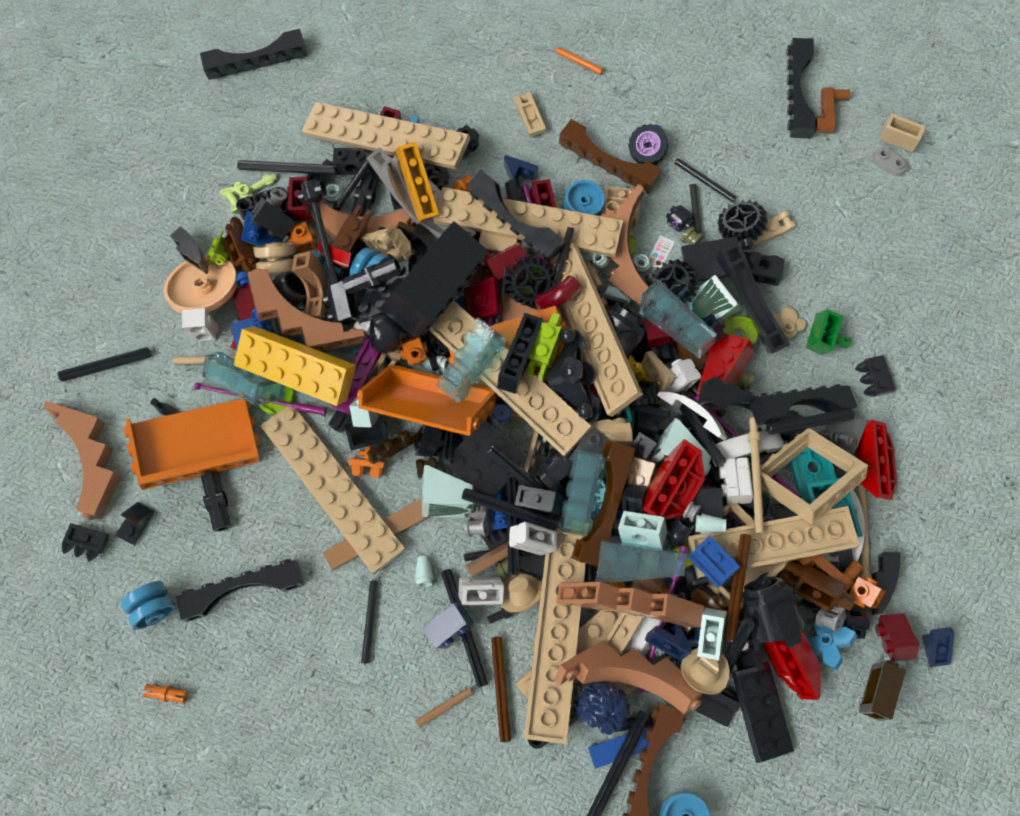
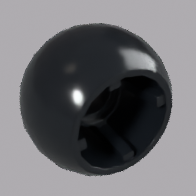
M283 272L274 278L272 283L287 302L298 310L306 306L307 295L304 284L294 272Z
M384 312L373 315L370 319L371 347L377 352L386 354L401 348L402 341L406 340V331Z

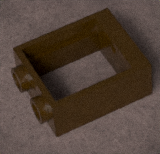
M887 660L886 662H880L871 666L858 713L878 721L893 719L906 672L905 669L899 667V663Z

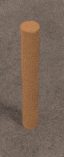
M470 687L416 719L418 727L420 728L473 695Z

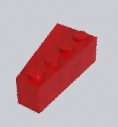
M726 334L727 336L711 345L696 395L700 393L701 382L712 377L720 378L724 383L736 385L754 355L750 339Z

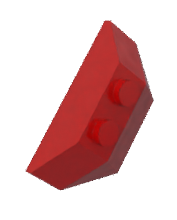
M870 420L866 425L855 453L857 459L868 465L866 479L860 484L876 498L890 501L893 500V495L897 488L894 446L887 431L886 423Z
M683 439L665 458L647 489L643 505L644 512L649 515L665 517V520L684 514L688 504L694 500L705 480L702 450Z
M800 632L802 642L791 648L786 647L784 640L762 643L778 676L789 688L797 692L796 695L800 699H820L821 666L804 632Z

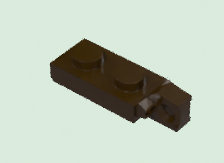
M404 430L399 432L397 437L384 441L380 447H373L367 452L370 463L376 464L386 457L390 458L419 440L418 434Z

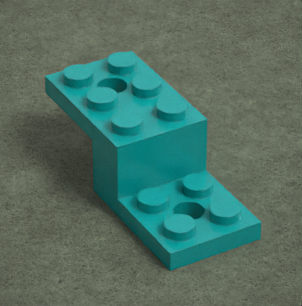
M806 448L790 461L798 494H801V499L809 505L840 479L836 478L832 462L810 448ZM808 463L816 465L817 471L815 473L809 471ZM849 492L831 509L848 506L857 537L860 538L863 534L851 493Z

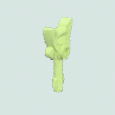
M274 173L271 175L266 174L262 177V180L250 187L247 184L236 182L234 187H228L219 192L222 197L229 199L232 204V213L238 214L239 211L236 207L238 200L234 194L244 198L253 195V192L266 185L269 187L274 184L273 181L277 180Z

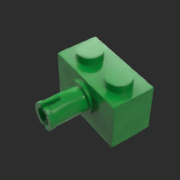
M829 309L817 313L806 348L820 355L834 351L835 344L847 349L852 339L839 333L844 316Z

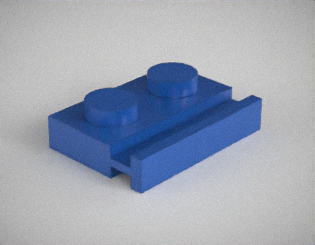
M708 536L687 556L717 588L740 569V566L711 536Z

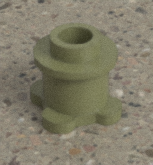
M508 558L498 561V565H495L499 577L503 576L504 579L508 576Z

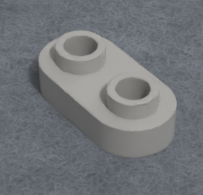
M885 147L876 149L872 155L873 163L893 176H901L907 169V162Z

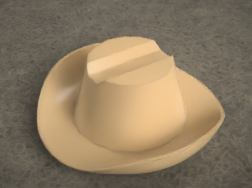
M519 574L517 577H509L503 583L504 593L501 605L508 612L527 611L540 601L542 582L533 576Z
M698 648L692 650L691 654L681 662V673L690 687L700 693L710 695L720 693L726 687L729 680L730 671L727 659L723 654H721L719 660L697 656Z

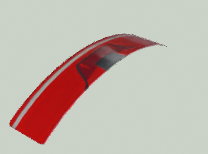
M319 239L317 252L324 257ZM329 245L333 263L348 268L351 253Z

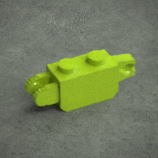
M553 312L549 322H542L529 356L530 364L526 373L527 377L531 378L534 375L535 368L540 367L538 380L544 381L547 371L553 367L562 342L560 339L563 328L560 325L561 314Z

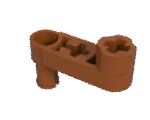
M822 88L821 117H815V133L834 132V100L849 101L850 89Z
M822 555L793 560L795 564L802 567L806 564L842 582L843 589L846 591L853 585V580L864 570L860 563L853 560L847 569L841 573Z

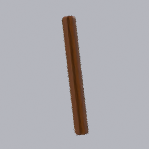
M741 534L739 539L736 563L740 566V569L733 576L724 638L733 640L737 632L752 538L748 534Z
M497 636L491 638L499 738L500 742L503 743L511 741L503 642L502 637Z

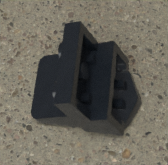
M422 424L417 432L419 440L413 443L416 452L415 456L442 457L446 430ZM458 433L456 436L455 450L461 443V439Z

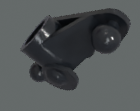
M566 328L560 334V339L564 342V348L554 366L547 371V380L551 390L557 395L562 394L577 409V414L581 419L594 422L600 414L601 399L591 394L590 386H592L596 378L595 368L583 360V353L588 342L580 331Z

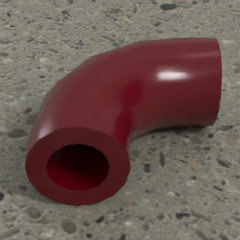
M568 275L550 291L538 294L535 299V305L539 310L552 306L559 308L571 300L582 289V286L574 277Z

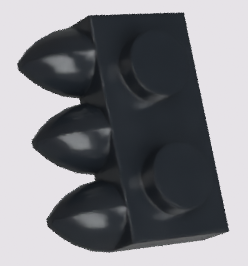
M884 355L865 359L856 366V371L867 373L860 378L859 382L871 385L864 390L863 394L875 397L896 391Z
M70 523L62 541V552L66 554L74 547V555L78 558L87 550L86 556L90 562L99 553L102 554L109 535Z

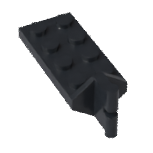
M750 645L748 649L741 651L735 663L737 670L731 672L755 761L756 763H761L792 753L794 749L769 662L763 663L760 645L759 650H755L754 645Z

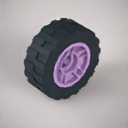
M644 124L632 132L628 147L633 160L635 159L637 163L648 161L653 165L663 160L664 156L667 155L668 139L662 128L660 129L657 125ZM645 143H652V146L650 148H646Z

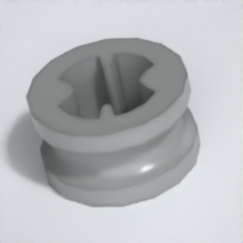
M691 501L683 514V518H690V521L694 522L701 506H695L694 502Z

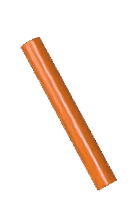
M557 47L556 54L599 75L602 74V67Z

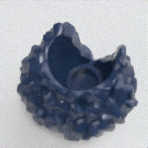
M602 681L592 682L588 685V688L582 691L576 712L583 723L587 722L592 728L598 727L600 733H605L608 736L627 725L630 703L627 700V694L622 689H618L614 684Z

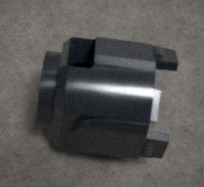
M616 302L613 307H606V312L627 359H629L645 336V329L641 326L644 320L627 307Z
M577 446L566 457L552 447L548 451L547 459L544 454L537 461L539 471L535 473L538 481L545 489L563 495L565 500L574 498L596 479L569 460Z
M773 576L759 578L746 584L742 594L745 603L742 610L745 617H749L755 622V626L750 633L751 636H749L755 650H759L758 643L784 640L786 647L791 648L802 642L800 631L804 628L805 624L793 586L786 582L781 583L780 578Z

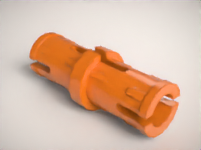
M146 684L144 690L149 691L143 692V697L160 699L161 702L173 701L185 704L188 699L180 697L188 696V690L173 689L168 685L161 687Z

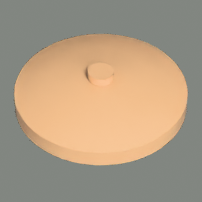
M204 255L208 264L210 258ZM228 259L222 265L211 261L210 265H208L209 273L205 274L187 261L183 262L170 273L165 282V299L173 310L181 314L182 310L205 308L207 312L219 308L231 298L238 285L236 283L237 272L233 264Z

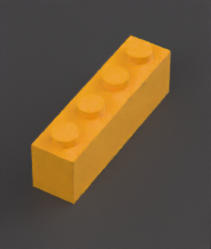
M412 142L398 146L395 152L400 161L401 171L418 222L438 216L439 212L417 143Z

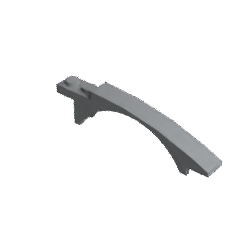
M380 147L367 157V160L377 175L414 222L424 226L439 238L449 226L434 223V218L418 222L401 171L399 159L396 156L391 158ZM464 229L472 237L475 236L476 232L473 229Z

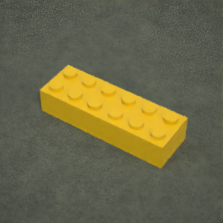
M255 326L242 329L234 362L236 367L336 406L347 401L356 368L355 364Z

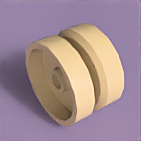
M275 242L253 247L255 257L259 259L267 258V260L257 262L256 269H267L269 274L292 271L294 258H285V256L293 255L296 252L295 243Z

